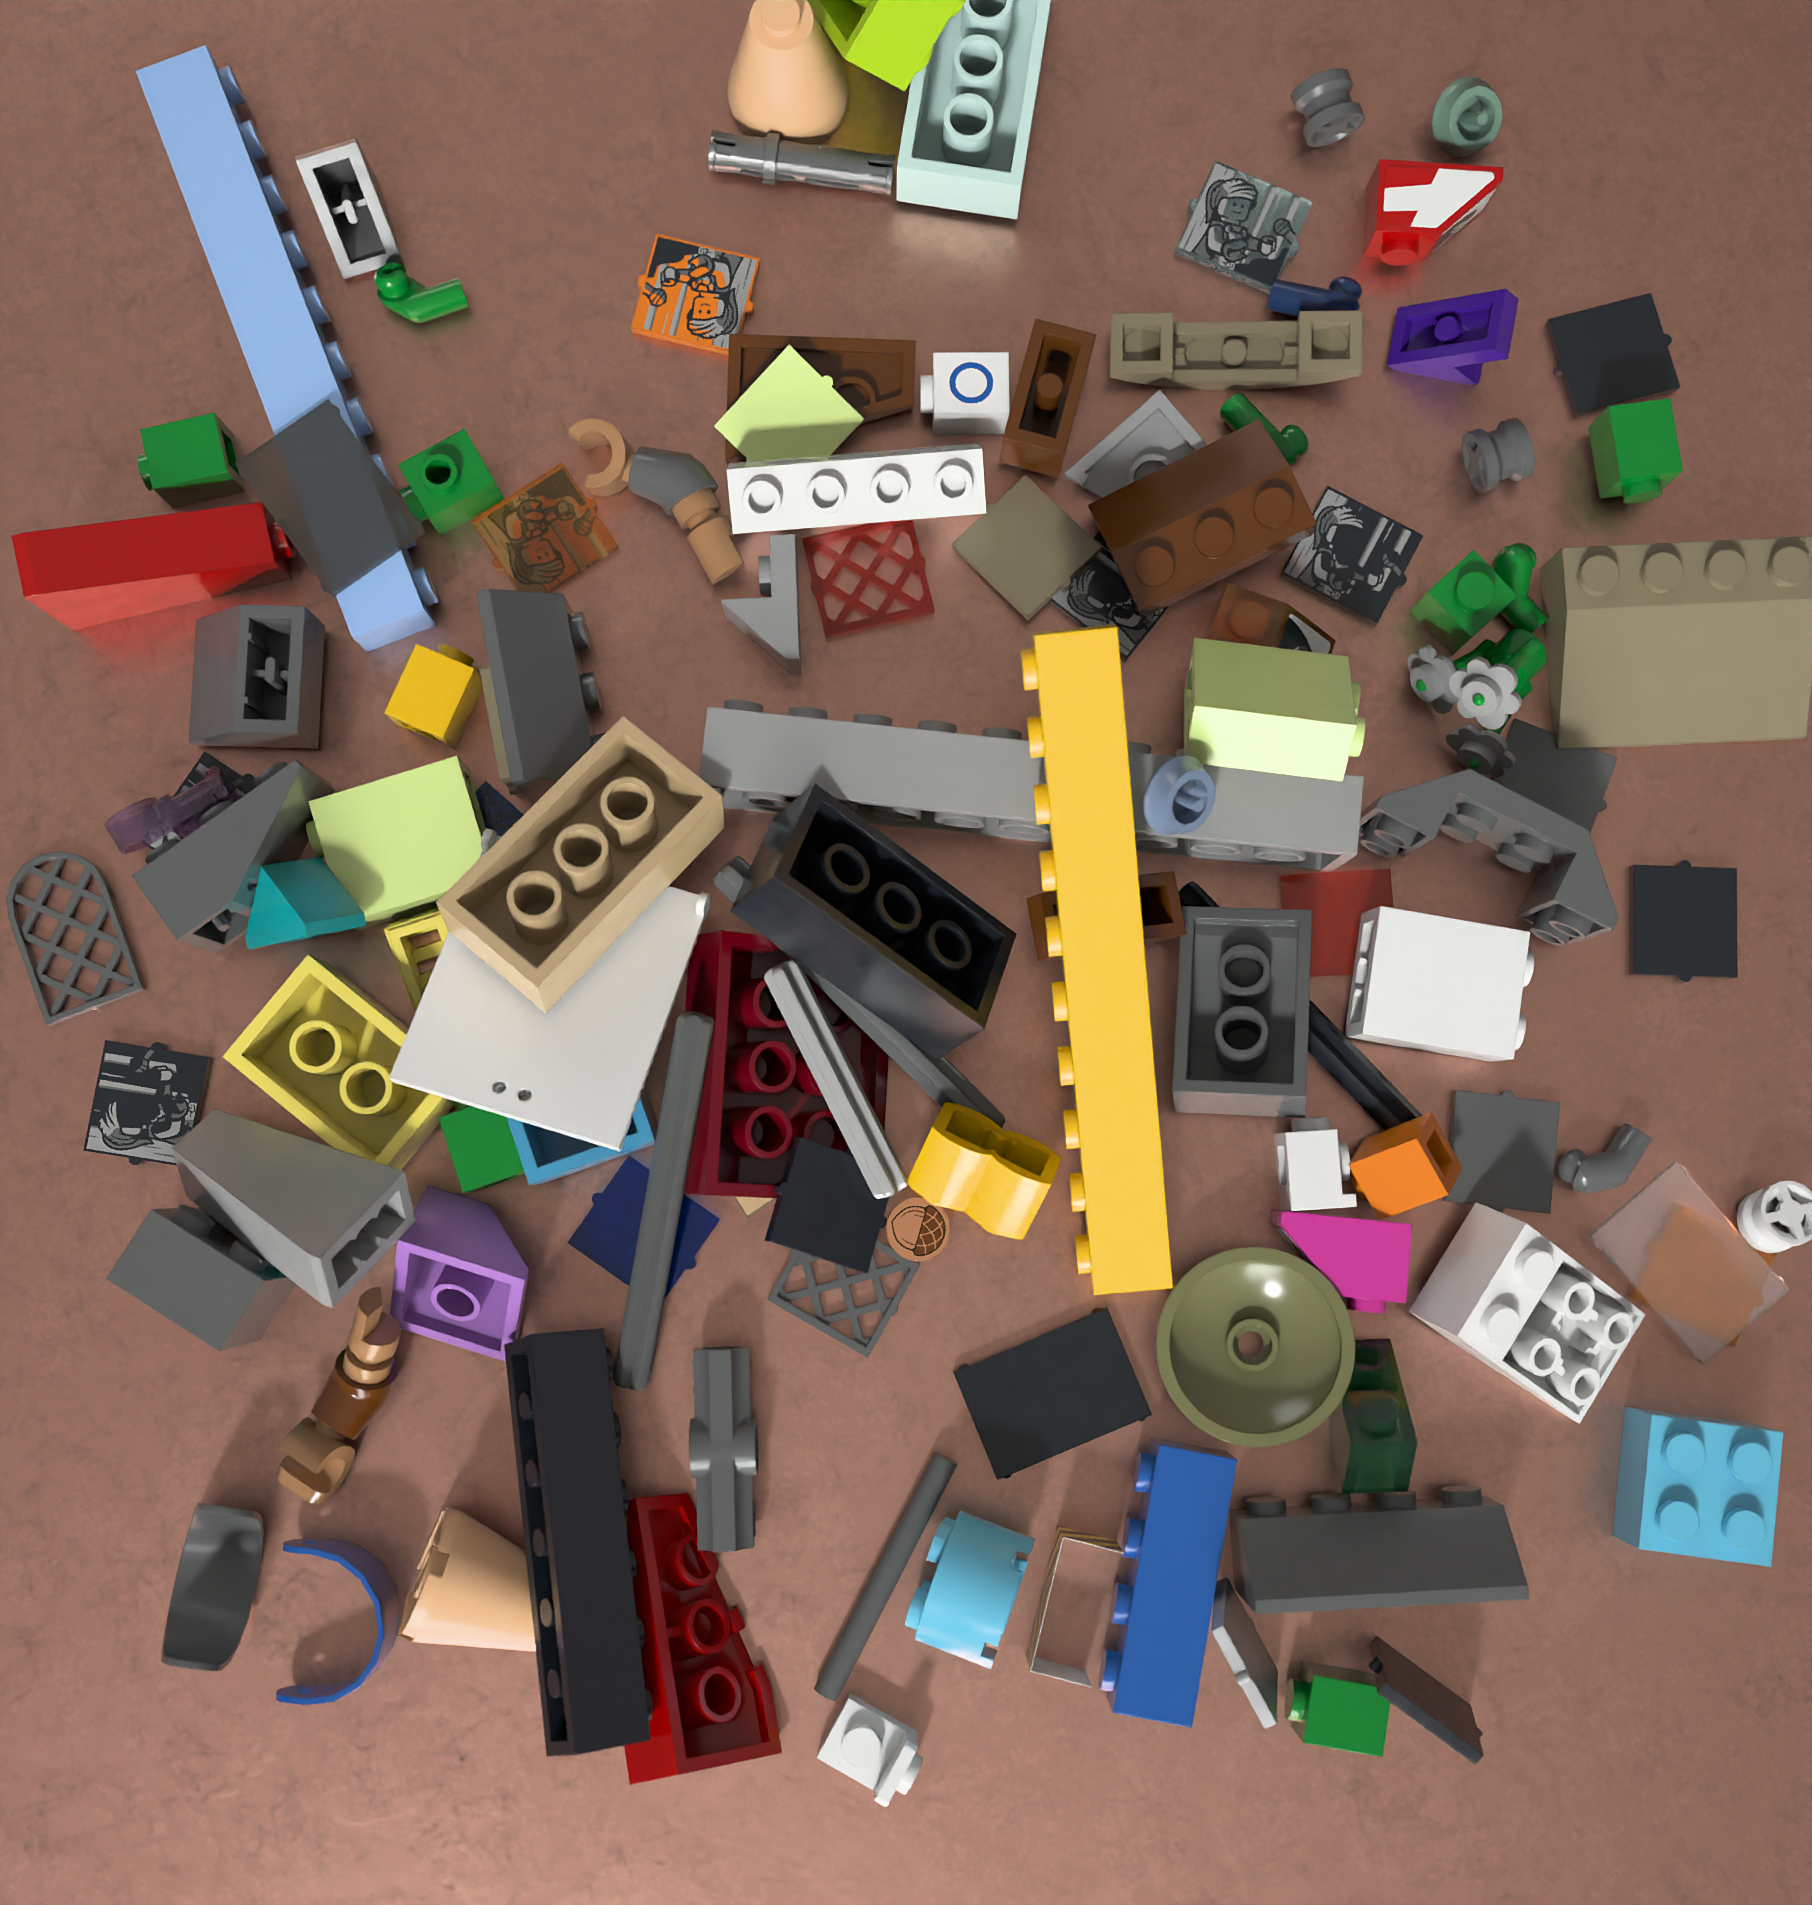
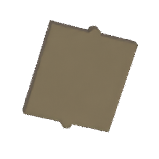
M1026 475L994 505L987 503L986 514H983L952 543L953 549L1027 620L1032 618L1060 590L1063 592L1069 591L1071 580L1102 551V546Z

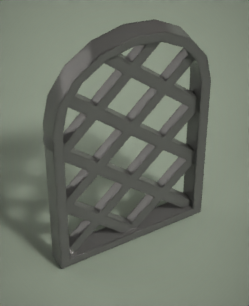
M63 851L40 854L23 864L11 880L6 898L11 929L15 935L45 1024L52 1026L147 990L117 908L113 891L100 868L83 856ZM66 859L79 862L85 867L77 885L57 877ZM54 861L48 873L38 869L44 863ZM30 873L45 880L35 901L19 895L21 886ZM92 875L97 881L103 897L85 890ZM53 884L73 892L63 914L44 906ZM81 897L101 905L91 926L72 918ZM18 903L31 908L23 926L19 916ZM40 912L59 920L49 942L30 934ZM108 912L117 938L100 931ZM68 925L87 933L78 954L58 946ZM96 937L115 945L106 967L86 959ZM28 942L45 949L37 966ZM54 953L73 961L64 983L44 975ZM122 954L132 979L114 971ZM82 966L102 974L92 996L72 987ZM110 979L129 986L102 997ZM43 983L60 990L52 1008ZM68 995L87 1002L60 1013Z

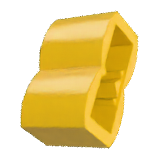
M944 1102L908 1177V1185L932 1205L965 1211L982 1228L992 1234L1023 1240L1054 1180L1062 1158L1041 1142L1020 1133L1003 1130L994 1121L971 1108Z

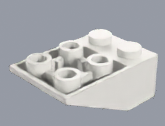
M1477 1202L1409 1310L1410 1313L1445 1338L1579 1424L1646 1315L1527 1223Z

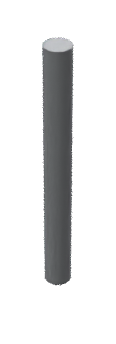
M935 1452L814 1687V1690L823 1697L837 1701L958 1465L950 1458L938 1452Z

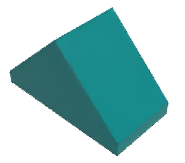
M316 857L261 866L245 939L247 948L254 949L310 939L367 925L364 912L322 858Z

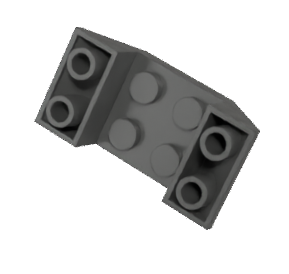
M1471 769L1382 795L1361 811L1359 834L1362 835L1360 843L1370 851L1381 856L1395 858L1396 854L1405 857L1434 839L1440 828L1445 834L1459 841L1474 843L1476 839L1497 850L1495 857L1500 862L1515 870L1526 873L1531 872L1532 869L1538 871L1516 916L1532 923L1530 931L1546 942L1557 946H1566L1567 942L1574 944L1612 931L1619 919L1589 830Z

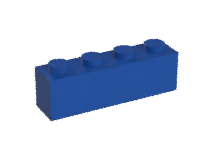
M1151 1437L1149 1453L1139 1451L1133 1475V1491L1142 1492L1138 1517H1127L1121 1547L1124 1554L1121 1553L1122 1557L1130 1558L1126 1584L1116 1583L1110 1608V1623L1119 1624L1114 1650L1104 1649L1098 1680L1099 1690L1107 1691L1106 1698L1113 1713L1192 1728L1237 1459L1227 1451Z

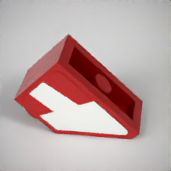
M1379 159L1366 186L1363 257L1381 258L1384 263L1390 265H1407L1417 260L1424 261L1488 205L1503 180L1504 167Z

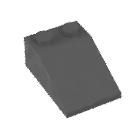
M1182 906L1187 934L1180 936L1172 1086L1175 1112L1305 1118L1312 910Z

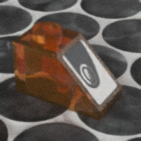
M1227 583L1215 605L1204 639L1325 654L1332 653L1336 642L1334 638L1288 603Z

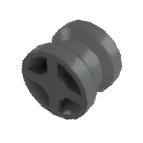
M1335 68L1315 74L1300 83L1292 92L1291 100L1296 112L1303 114L1306 120L1302 131L1309 146L1319 147L1338 142L1357 131L1365 121L1360 103L1352 101L1350 96L1353 82L1347 69Z
M1518 418L1503 420L1498 424L1496 430L1486 432L1483 429H1475L1463 435L1461 447L1464 467L1470 482L1478 492L1484 493L1493 490L1501 480L1507 478L1518 482L1528 479L1533 475L1535 455L1532 441L1524 424Z

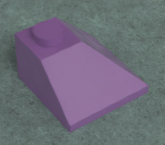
M427 1185L414 1209L416 1222L397 1240L390 1315L399 1322L401 1329L506 1362L504 1345L517 1340L519 1335L529 1269L489 1204Z

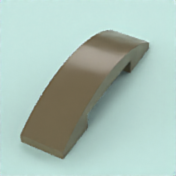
M1363 310L1299 311L1297 321L1173 322V312L1111 313L1110 378L1172 388L1253 390L1305 386L1361 376Z

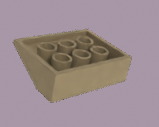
M1812 536L1561 548L1539 569L1542 608L1549 618L1544 622L1552 731L1556 737V749H1601L1790 740L1806 737L1812 687Z

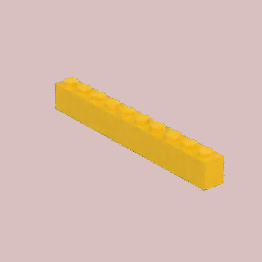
M1114 625L1032 633L1033 648L1020 649L1024 690L1037 689L1039 716L1027 717L1030 758L1043 757L1045 784L1033 785L1036 824H1049L1052 850L1039 851L1042 889L1043 891L1055 890L1058 916L1045 917L1049 957L1061 956L1063 981L1051 982L1055 1022L1067 1021L1069 1045L1057 1046L1060 1084L1061 1086L1073 1085L1075 1109L1063 1110L1066 1148H1079L1081 1172L1069 1173L1072 1212L1085 1211L1087 1233L1074 1235L1078 1274L1090 1273L1094 1295L1173 1288L1118 630Z

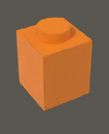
M1432 1112L1365 1138L1348 1164L1351 1169L1350 1176L1355 1191L1362 1200L1369 1201L1379 1220L1449 1195L1463 1168Z

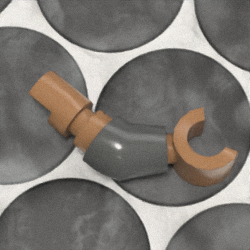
M586 418L575 422L571 426L568 434L586 450H591L599 445H610L612 448V459L609 466L603 472L587 474L584 487L593 496L607 497L619 493L629 485L630 492L661 505L666 515L676 517L681 528H690L692 531L687 536V539L712 585L733 574L744 563L733 544L737 539V534H733L732 524L727 516H718L717 514L721 508V504L714 494L718 489V485L704 464L693 455L640 446L635 453L634 448L616 427L603 419Z

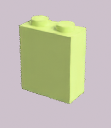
M1194 638L1184 689V755L1197 758L1201 764L1343 781L1349 756L1359 757L1365 734L1364 717H1357L1361 685L1360 683L1351 682L1348 656Z
M458 756L308 801L314 820L306 823V830L315 855L321 858L325 857L329 869L364 912L367 926L355 929L359 931L438 906L436 902L479 860L482 852L481 838L487 825L480 810L479 799L476 797L478 795L470 769Z

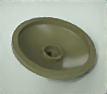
M1241 1247L1222 1251L1204 1259L1183 1275L1173 1287L1163 1305L1157 1324L1156 1357L1162 1381L1171 1399L1179 1410L1198 1428L1215 1438L1231 1444L1246 1447H1269L1291 1442L1310 1433L1321 1425L1336 1409L1351 1380L1355 1361V1338L1351 1319L1342 1298L1329 1280L1316 1268L1304 1260L1280 1250L1265 1247ZM1249 1331L1256 1332L1262 1342L1261 1349L1253 1356L1243 1355L1238 1346L1240 1337Z

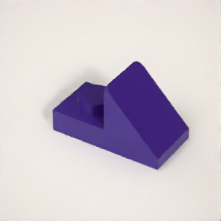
M1500 289L1398 307L1387 366L1395 371L1466 385L1478 384L1484 362L1504 360L1509 357L1519 299L1507 289Z

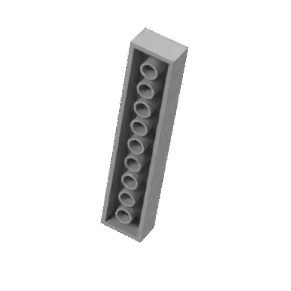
M726 700L724 708L707 707L699 777L723 796V808L779 814L816 783L869 824L1051 843L1049 824H1036L1033 785L1045 784L1043 757L1030 758L1029 741L1021 740L1022 733L1017 730L990 727L983 729L982 736L957 733L956 725L933 720L918 722V729L892 726L891 718L866 713L855 714L853 722L827 719L828 713L826 711L812 707L789 708L788 715L763 713V705L746 700ZM1127 741L1136 852L1326 873L1333 872L1357 855L1364 776L1344 774L1343 781L1202 764L1206 772L1213 778L1216 788L1212 811L1206 821L1195 831L1167 836L1156 833L1147 824L1143 812L1144 793L1150 778L1157 768L1170 758L1184 755V748L1178 749L1176 756L1151 754L1150 745Z

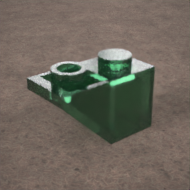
M1390 1338L1355 1340V1361L1350 1383L1339 1405L1329 1416L1330 1442L1342 1494L1408 1492L1418 1441Z

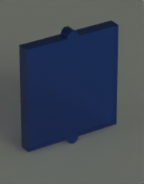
M630 1155L626 1158L603 1193H595L592 1196L593 1207L567 1242L628 1286L630 1285L650 1173L649 1168ZM684 1193L664 1301L685 1270H691L697 1266V1260L694 1257L721 1220Z

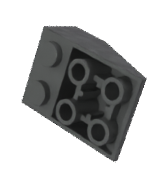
M297 759L289 764L286 762L277 763L259 774L253 782L255 788L235 803L232 800L224 801L208 810L199 820L201 827L183 840L172 839L164 842L146 856L145 862L147 865L133 874L132 878L177 940L219 953L246 934L261 866L300 859L309 841L306 823L314 820L308 801L333 794L335 790L328 781Z

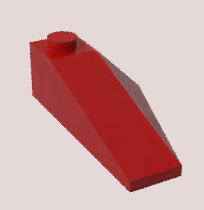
M671 1494L629 1500L627 1516L628 1545L633 1549L637 1562V1574L633 1583L636 1614L641 1618L645 1631V1644L641 1652L644 1683L648 1686L653 1700V1715L649 1722L651 1740L624 1746L629 1784L632 1785L781 1754L782 1748L771 1684L763 1665L754 1666L739 1633L746 1626L738 1607L729 1609L715 1577L719 1563L714 1552L698 1550L697 1513L689 1494Z

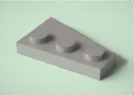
M1159 390L1064 474L1068 480L1097 497L1103 498L1207 444Z

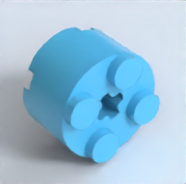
M963 1511L958 1513L956 1520L946 1516L944 1522L940 1521L927 1557L928 1561L938 1564L932 1582L924 1579L921 1587H917L904 1624L917 1630L915 1640L991 1669L998 1650L987 1647L986 1643L996 1647L999 1645L1028 1564L1027 1561L1016 1557L1017 1552L1020 1551L1029 1555L1035 1538Z

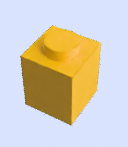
M416 644L384 713L398 726L456 750L483 691L481 676L472 668L474 659L445 644H439L436 652Z

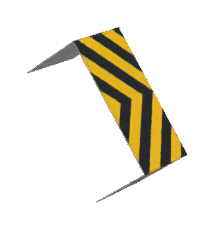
M1057 1525L1026 1652V1659L1030 1672L1092 1688L1086 1670L1035 1657L1063 1538L1123 1554L1124 1552L1116 1540Z

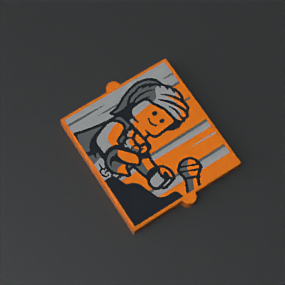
M656 234L646 273L637 279L641 291L631 325L632 333L728 356L729 334H742L746 317L754 313V305L751 298L761 264L760 258Z

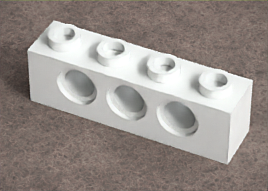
M977 443L729 463L726 469L733 534L986 514L983 452Z

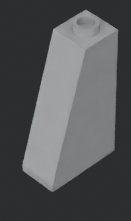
M216 1108L172 1147L186 1197L314 1299L330 1308H334L416 1222L404 1171Z

